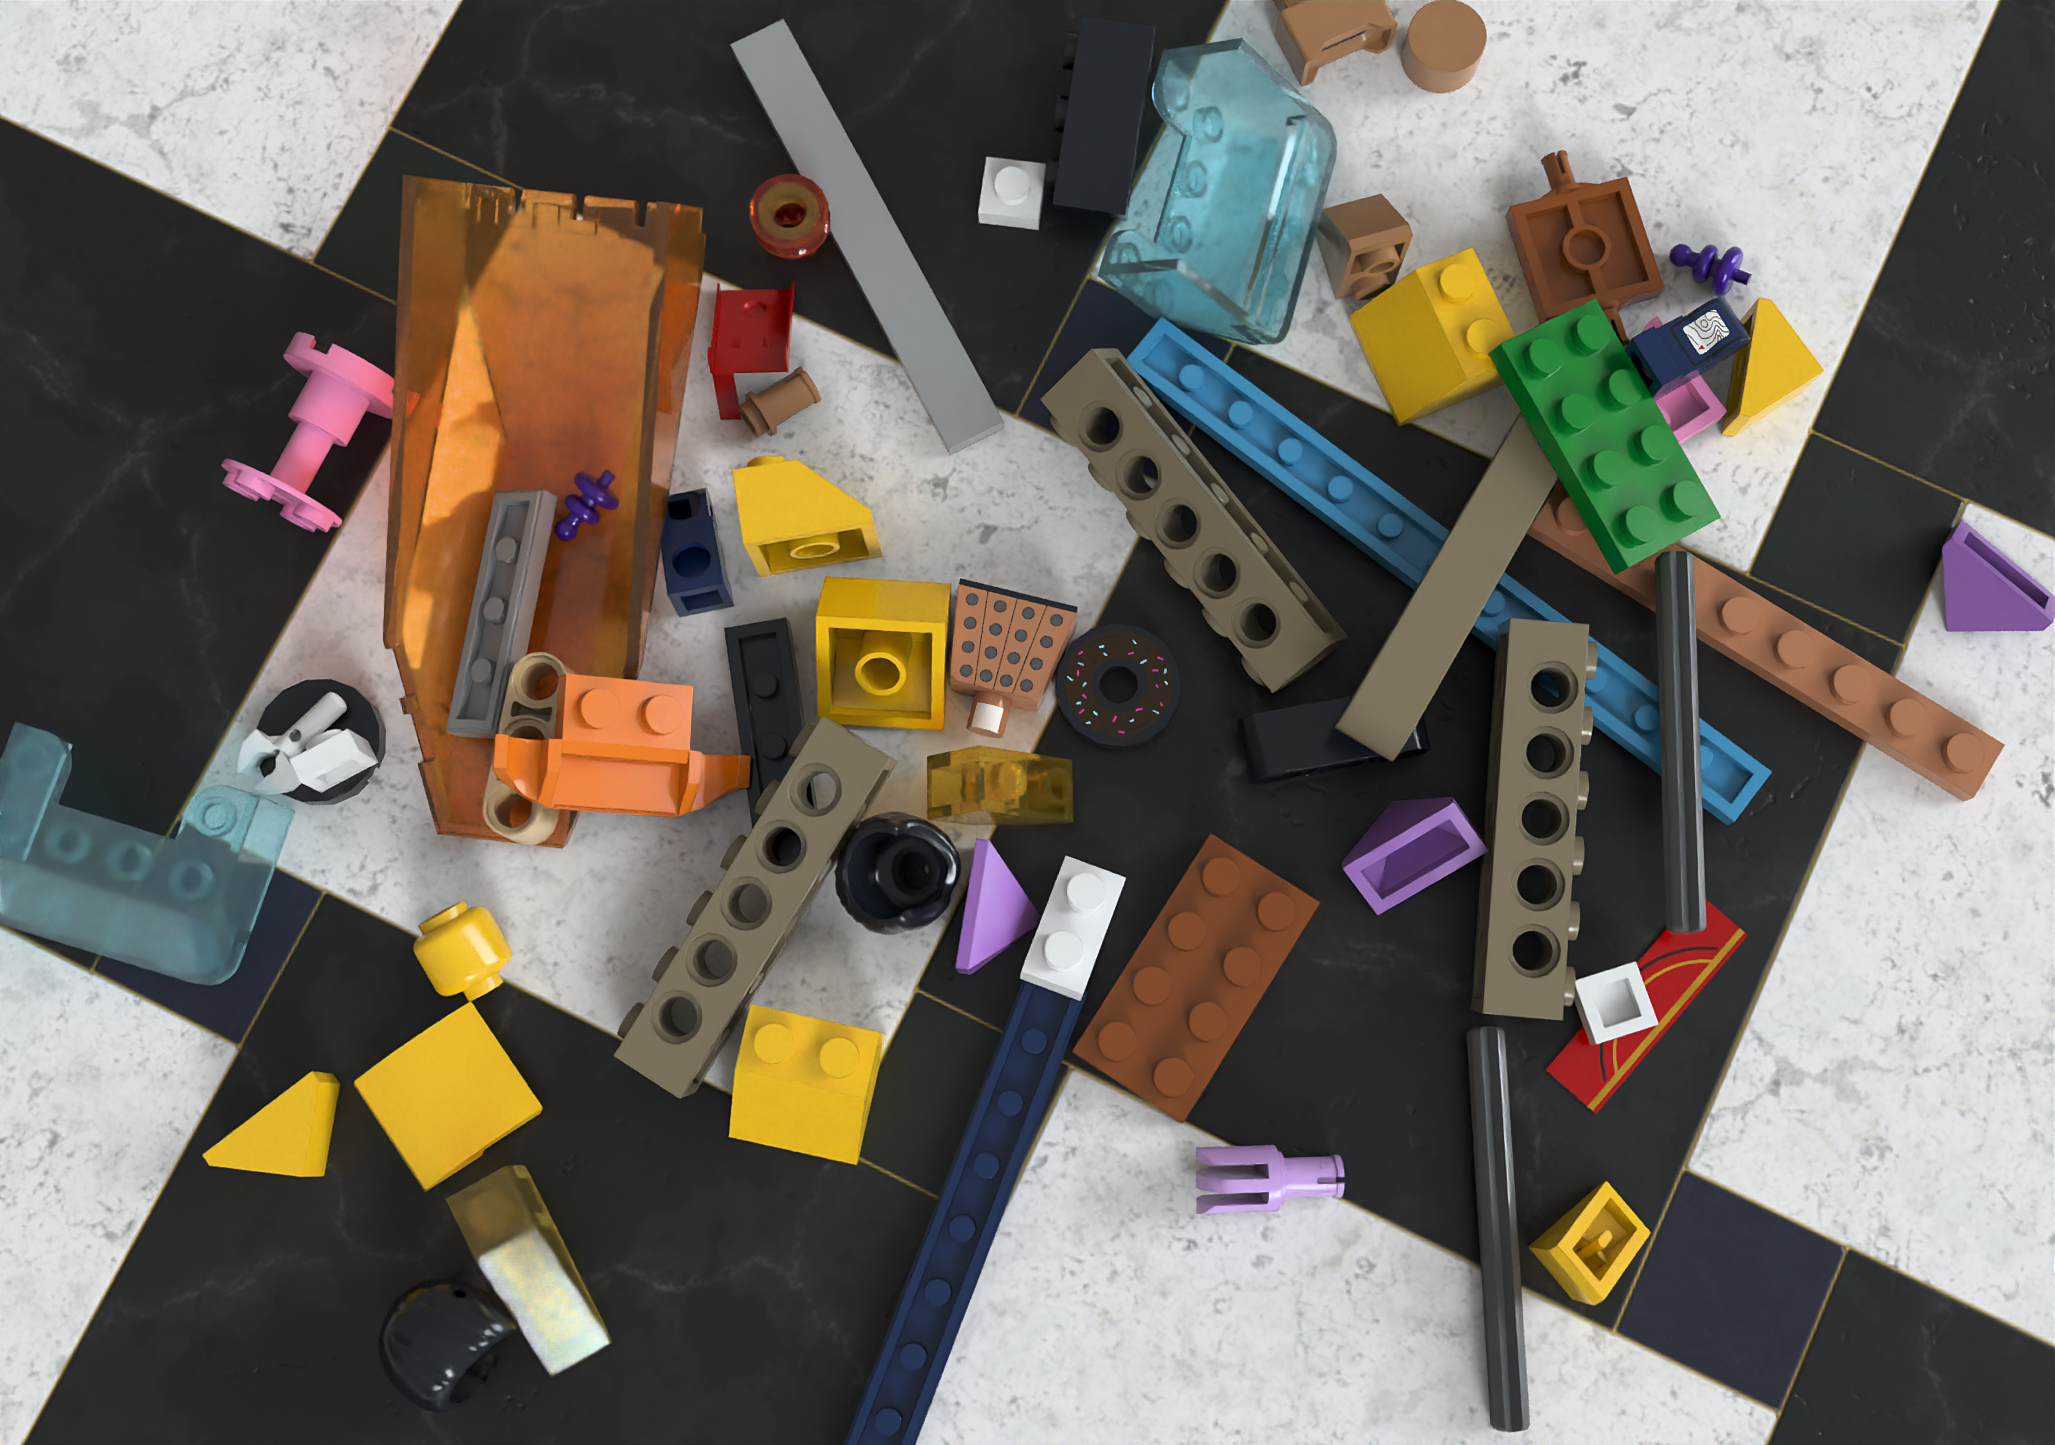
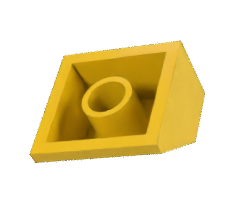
M1473 247L1415 269L1349 316L1348 321L1398 427L1505 384L1488 353L1501 343L1516 336Z
M778 455L761 456L750 460L745 468L732 470L743 545L760 577L883 557L871 510L797 459L785 461L784 457Z
M825 576L815 615L818 722L823 716L835 721L839 725L944 730L951 638L952 583Z
M750 1004L734 1072L729 1137L857 1165L886 1036L881 1032Z

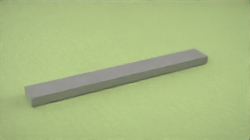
M784 19L730 44L739 67L949 455L951 456L1004 429V421Z

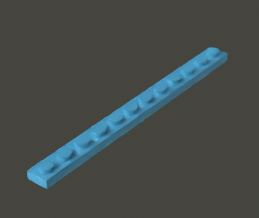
M1161 317L1126 359L1153 394L1415 590L1448 535L1449 530L1172 323ZM1504 572L1470 632L1496 651L1498 625L1509 618L1572 622ZM1589 635L1588 641L1596 642L1598 652L1595 676L1593 680H1586L1584 706L1592 707L1593 725L1661 775L1659 687ZM1537 673L1533 680L1558 698L1559 688L1556 681L1548 674ZM1699 718L1702 807L1724 824L1729 825L1736 821L1772 771Z

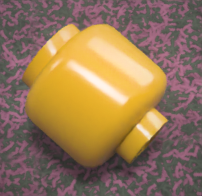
M462 900L418 925L422 935L414 942L413 950L432 985L440 995L452 996L463 991L467 1000L472 1001L504 982L498 971L509 963L512 951L487 908L482 906L468 908L466 902Z

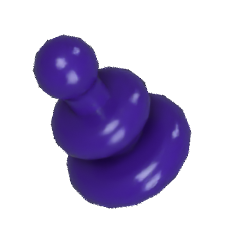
M1678 244L1669 253V260L1675 266L1683 267L1687 265L1693 268L1692 278L1695 282L1701 284L1707 281L1710 276L1714 277L1711 292L1716 297L1726 295L1734 281L1747 286L1752 274L1740 270L1743 252L1739 247L1734 246L1728 249L1722 259H1718L1719 251L1714 245H1707L1700 253L1693 252L1686 244Z
M606 469L599 479L584 471H580L575 475L574 483L582 492V495L579 496L571 493L566 496L564 503L570 513L566 518L560 519L554 527V533L558 539L562 541L573 540L578 533V526L582 522L590 525L597 524L600 520V513L596 509L598 505L610 511L618 508L620 500L608 487L616 478L615 474Z

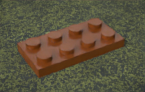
M1210 833L1072 1053L1183 1124L1320 902Z

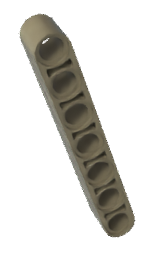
M1521 411L1335 726L1339 731L1391 762L1395 760L1412 734L1558 478L1557 473Z

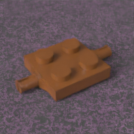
M1560 150L1556 156L1555 152H1552L1541 160L1551 191L1540 199L1510 206L1505 215L1539 323L1541 325L1596 298L1624 347L1630 341L1627 338L1619 311L1627 305L1658 298L1665 288L1627 177L1600 184L1577 183L1567 158V152Z

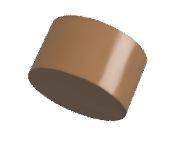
M1437 0L1420 8L1410 22L1401 51L1402 66L1408 78L1419 88L1433 93H1449L1465 86L1474 76L1486 46L1487 32L1482 18L1473 8L1456 0Z

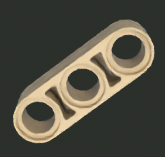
M533 652L522 657L514 665L509 677L498 734L521 739H531L538 735H544L545 739H555L558 687L551 697L544 700H537L536 688L538 683L547 675L558 674L559 677L566 673H576L557 657L546 652ZM492 757L483 799V816L486 824L495 833L522 845H536L545 841L554 832L560 810L543 809V806L532 802V813L529 819L523 825L512 827L510 811L513 805L524 797L510 789L492 771Z

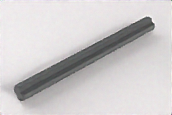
M1668 551L1661 553L1655 560L1666 927L1669 932L1677 934H1695L1704 931L1707 925L1694 558L1689 552Z
M1478 1026L1468 1030L1467 1048L1490 1423L1497 1431L1520 1432L1528 1430L1530 1414L1506 1041L1503 1028L1497 1026Z

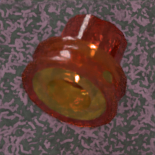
M781 174L768 179L756 189L750 202L749 219L757 241L768 252L786 260L795 261L797 259H807L819 249L830 230L831 213L823 190L813 180L799 174ZM800 220H803V222H802L801 224H799L798 226H796V227H793V228H783V227H782V225H783L785 222H786L787 224H789V225L795 226L796 224L799 223Z

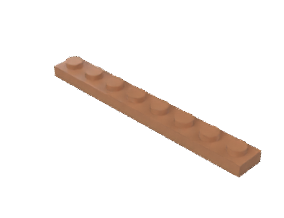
M1561 480L1558 481L1526 533L1655 613L1656 558L1661 553L1668 551L1688 552L1673 543L1614 575ZM1692 555L1694 558L1696 638L1963 802L1975 797L2005 744Z

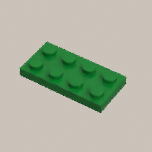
M1596 298L1501 343L1488 353L1614 575L1721 518L1720 513Z

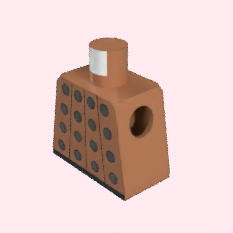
M960 578L957 589L950 683L952 691L974 697L966 729L987 737L1003 738L1011 707L1038 712L1056 674L1059 663L1075 632L1078 607Z

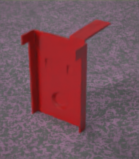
M791 281L790 289L721 291L720 283H717L711 347H708L707 357L710 373L713 377L720 420H741L734 373L789 372L795 291L793 281Z

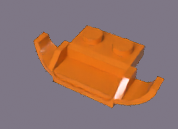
M566 673L560 675L558 679L555 739L531 740L495 734L492 771L510 789L521 797L543 806V809L669 818L703 809L708 804L722 797L749 788L751 756L702 754V751L690 750L693 686Z

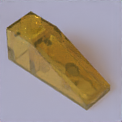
M525 1165L504 1166L446 1198L476 1262L514 1320L520 1325L519 1328L551 1376L613 1342Z

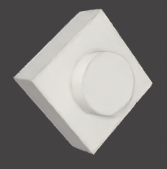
M986 157L978 210L979 223L1039 230L1046 164Z
M333 729L323 732L305 744L306 751L289 759L300 783L321 793L378 763L368 740L349 729L344 731Z
M1636 961L1576 980L1574 1001L1590 1045L1599 1044L1658 1025Z

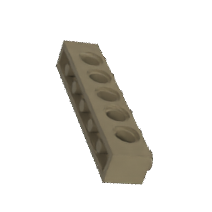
M1117 348L1091 349L1040 399L1052 414L1050 421L1056 432L1067 442L1076 444L1089 460L1088 470L1091 476L1105 490L1114 492L1127 508L1126 518L1129 524L1140 536L1152 540L1165 556L1164 566L1169 575L1179 585L1191 589L1204 606L1202 612L1207 623L1221 636L1229 637L1243 655L1241 658L1242 665L1255 682L1262 686H1267L1272 693L1296 683L1349 638ZM1111 410L1119 420V433L1115 440L1108 435L1105 426L1107 415ZM1148 458L1155 463L1158 470V480L1154 488H1151L1146 483L1143 476V467ZM1185 506L1194 512L1197 519V529L1193 537L1185 532L1181 524V514ZM1223 555L1228 556L1235 564L1236 579L1233 585H1229L1221 577L1219 563ZM1261 604L1268 606L1275 615L1276 628L1273 634L1264 631L1259 624L1258 610Z
M1509 618L1498 625L1483 840L1488 845L1489 851L1483 854L1481 859L1471 1010L1483 1014L1563 1020L1564 1006H1571L1574 1000L1576 986L1575 970L1573 967L1566 965L1568 940H1576L1579 932L1580 907L1577 901H1571L1572 876L1580 875L1584 862L1583 837L1575 836L1577 810L1585 809L1589 792L1587 771H1580L1581 745L1589 744L1593 730L1592 707L1584 706L1586 680H1593L1598 657L1596 642L1588 641L1589 624ZM1537 673L1550 675L1558 685L1559 696L1552 707L1539 704L1531 693V682ZM1534 737L1544 738L1554 749V763L1545 773L1534 769L1529 764L1526 756L1527 746ZM1531 801H1537L1544 805L1550 815V826L1547 832L1539 838L1530 835L1522 824L1523 810ZM1528 866L1538 868L1546 880V889L1543 896L1533 903L1524 900L1517 888L1518 877ZM1531 931L1540 940L1541 956L1533 966L1522 968L1514 959L1513 945L1519 935Z
M823 716L816 726L808 723L795 739L789 752V756L795 759L789 771L782 782L777 779L772 780L760 796L755 807V812L761 815L748 837L741 834L731 844L720 865L722 869L727 871L714 893L706 890L696 901L686 920V923L692 927L679 949L672 946L663 955L652 974V980L658 983L645 1005L638 1002L632 1007L618 1029L617 1035L624 1040L614 1054V1057L679 1099L696 1093L837 863L840 849L844 845L846 837L851 834L853 829L859 827L898 763V760L835 721ZM827 773L834 780L836 794L830 805L817 810L808 801L807 787L815 776ZM790 828L800 838L801 852L792 864L785 866L776 859L773 853V843L781 831ZM752 884L758 886L764 892L767 903L764 914L755 922L744 917L739 907L741 893ZM716 940L724 943L732 956L731 967L723 977L712 974L705 962L706 951ZM679 997H684L691 1001L697 1012L696 1024L689 1033L679 1030L672 1020V1007Z

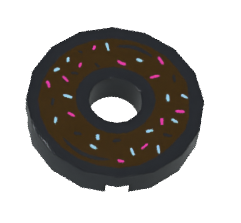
M1112 623L1092 628L1071 643L1059 663L1055 692L1062 717L1077 734L1096 747L1122 751L1146 745L1166 729L1178 710L1182 679L1175 656L1161 638L1140 626ZM1115 671L1129 674L1137 686L1134 696L1122 703L1106 699L1101 692L1100 683L1107 674Z

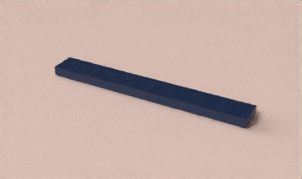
M1022 980L843 1445H916L1088 992L1084 991L1081 1001Z

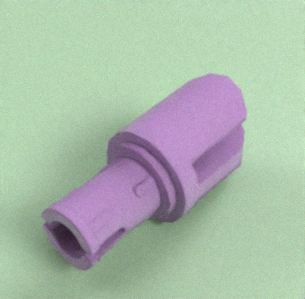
M1275 1145L1196 1147V1161L1203 1164H1254V1166L1208 1167L1196 1171L1197 1188L1216 1193H1238L1201 1195L1196 1198V1214L1278 1212L1280 1205H1284L1286 1198L1324 1196L1341 1198L1344 1192L1345 1184L1343 1182H1336V1177H1345L1343 1162L1339 1155L1284 1158L1281 1151H1278Z

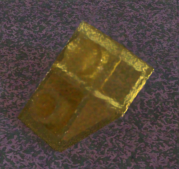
M981 745L927 756V820L967 825L1073 823L1072 760Z

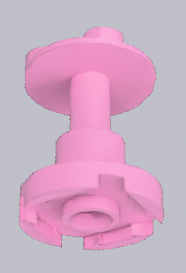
M297 332L283 354V358L294 369L308 378L288 414L289 418L298 425L270 475L237 461L224 459L221 466L228 473L222 483L251 500L258 501L260 497L268 501L273 499L284 505L280 515L306 530L315 532L317 528L328 532L331 526L340 527L342 519L319 502L305 495L332 444L346 447L366 410L387 419L398 420L411 395L407 390L402 391L399 389L392 393L397 381L361 357L333 343L327 354L313 349L317 343L315 340L316 336Z

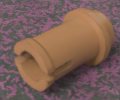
M800 366L793 373L759 394L755 395L752 391L745 394L746 401L738 405V409L745 423L757 438L765 433L773 436L777 433V425L813 403H818L821 401V396L808 373Z

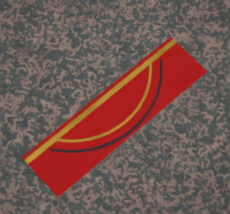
M1707 899V926L1704 931L1695 934H1677L1666 929L1637 962L1658 1025L1595 1045H1590L1585 1029L1582 1027L1547 1067V1072L1595 1114H1597L1748 936Z

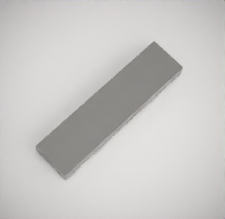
M545 489L495 491L446 732L468 738L494 739L495 734H498L510 674L514 665L527 654L558 499L557 496Z

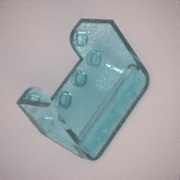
M1243 38L1163 50L1152 88V99L1161 118L1183 137L1154 240L1152 241L1136 229L1115 232L1106 245L1098 277L1155 320L1163 317L1173 325L1249 345L1278 344L1285 339L1291 326L1317 231L1318 221L1337 156V141L1331 123Z
M15 722L0 759V922L17 930L190 983L212 986L228 980L237 971L296 811L254 793L226 785H214L201 790L192 798L184 814L176 839H172L59 805V800L72 767L70 751L73 744L62 740L50 732Z

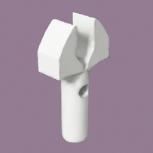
M328 692L281 736H267L266 733L256 729L241 744L237 772L249 777L260 767L266 758L276 757L274 771L261 780L254 787V790L263 794H281L294 791L301 783L289 759L301 754L306 749L305 744L310 739L323 733L347 710L345 701L338 694Z

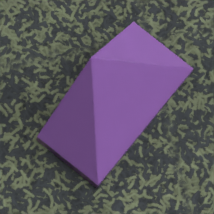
M1961 519L1951 529L1942 546L1946 632L2044 631L2053 623L2055 618V596Z
M1453 797L1391 801L1342 861V869L1376 914L1379 915L1489 850L1486 842Z
M976 838L955 967L958 973L968 975L976 972L1036 928L1042 918L991 842Z

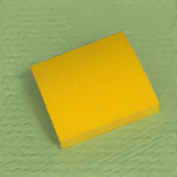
M471 1001L405 1043L354 1081V1086L424 1192L481 1157L486 1148L539 1115L543 1108Z

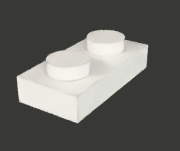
M1065 856L1021 970L1020 979L1081 1001L1126 877Z

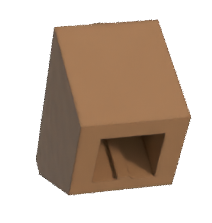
M1382 194L1324 208L1321 211L1315 236L1335 299L1338 300L1353 295L1356 300L1375 298L1390 288L1391 285H1394L1413 234L1409 223Z

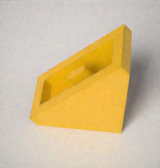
M1758 298L1740 320L1751 340L1734 354L1725 408L1727 413L1724 415L1721 435L1736 436L1803 393L1825 371L1770 299Z
M311 1071L202 1156L209 1166L298 1177L324 1176L340 1088L339 1081L333 1073Z
M1605 1181L1530 1244L1528 1248L1571 1299L1595 1306L1607 1297L1651 1232L1611 1185Z

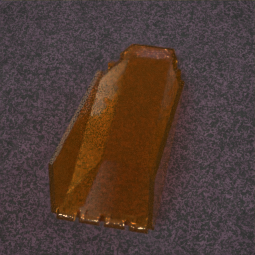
M403 175L383 643L385 649L393 648L405 691V695L399 698L403 714H411L423 756V760L417 764L437 834L517 843L495 833L486 824L483 816V799L494 752V739L459 737L446 732L494 494L496 490L545 489L558 497L526 655L533 652H546L554 655L579 675L637 680L644 661L704 270L706 233H701L703 207L658 201L657 203L648 202L645 227L638 226L639 203L637 200L587 195L583 206V220H577L576 194L524 189L521 197V213L517 214L515 213L516 193L513 187L468 183L466 187V182ZM606 469L615 474L616 478L608 487L620 500L618 508L610 511L598 505L596 509L600 513V520L597 524L590 525L582 522L578 526V533L573 540L562 541L558 539L554 533V527L560 519L566 518L570 513L564 503L566 496L571 493L579 496L582 495V492L574 483L575 475L580 471H584L599 479ZM558 674L547 675L538 683L536 688L537 700L547 699L556 692L559 679ZM538 735L531 738V740H545L544 735ZM523 798L513 805L510 811L512 827L523 825L529 819L532 813V802ZM560 810L554 832L545 841L536 844V846L563 849L569 842L581 811Z

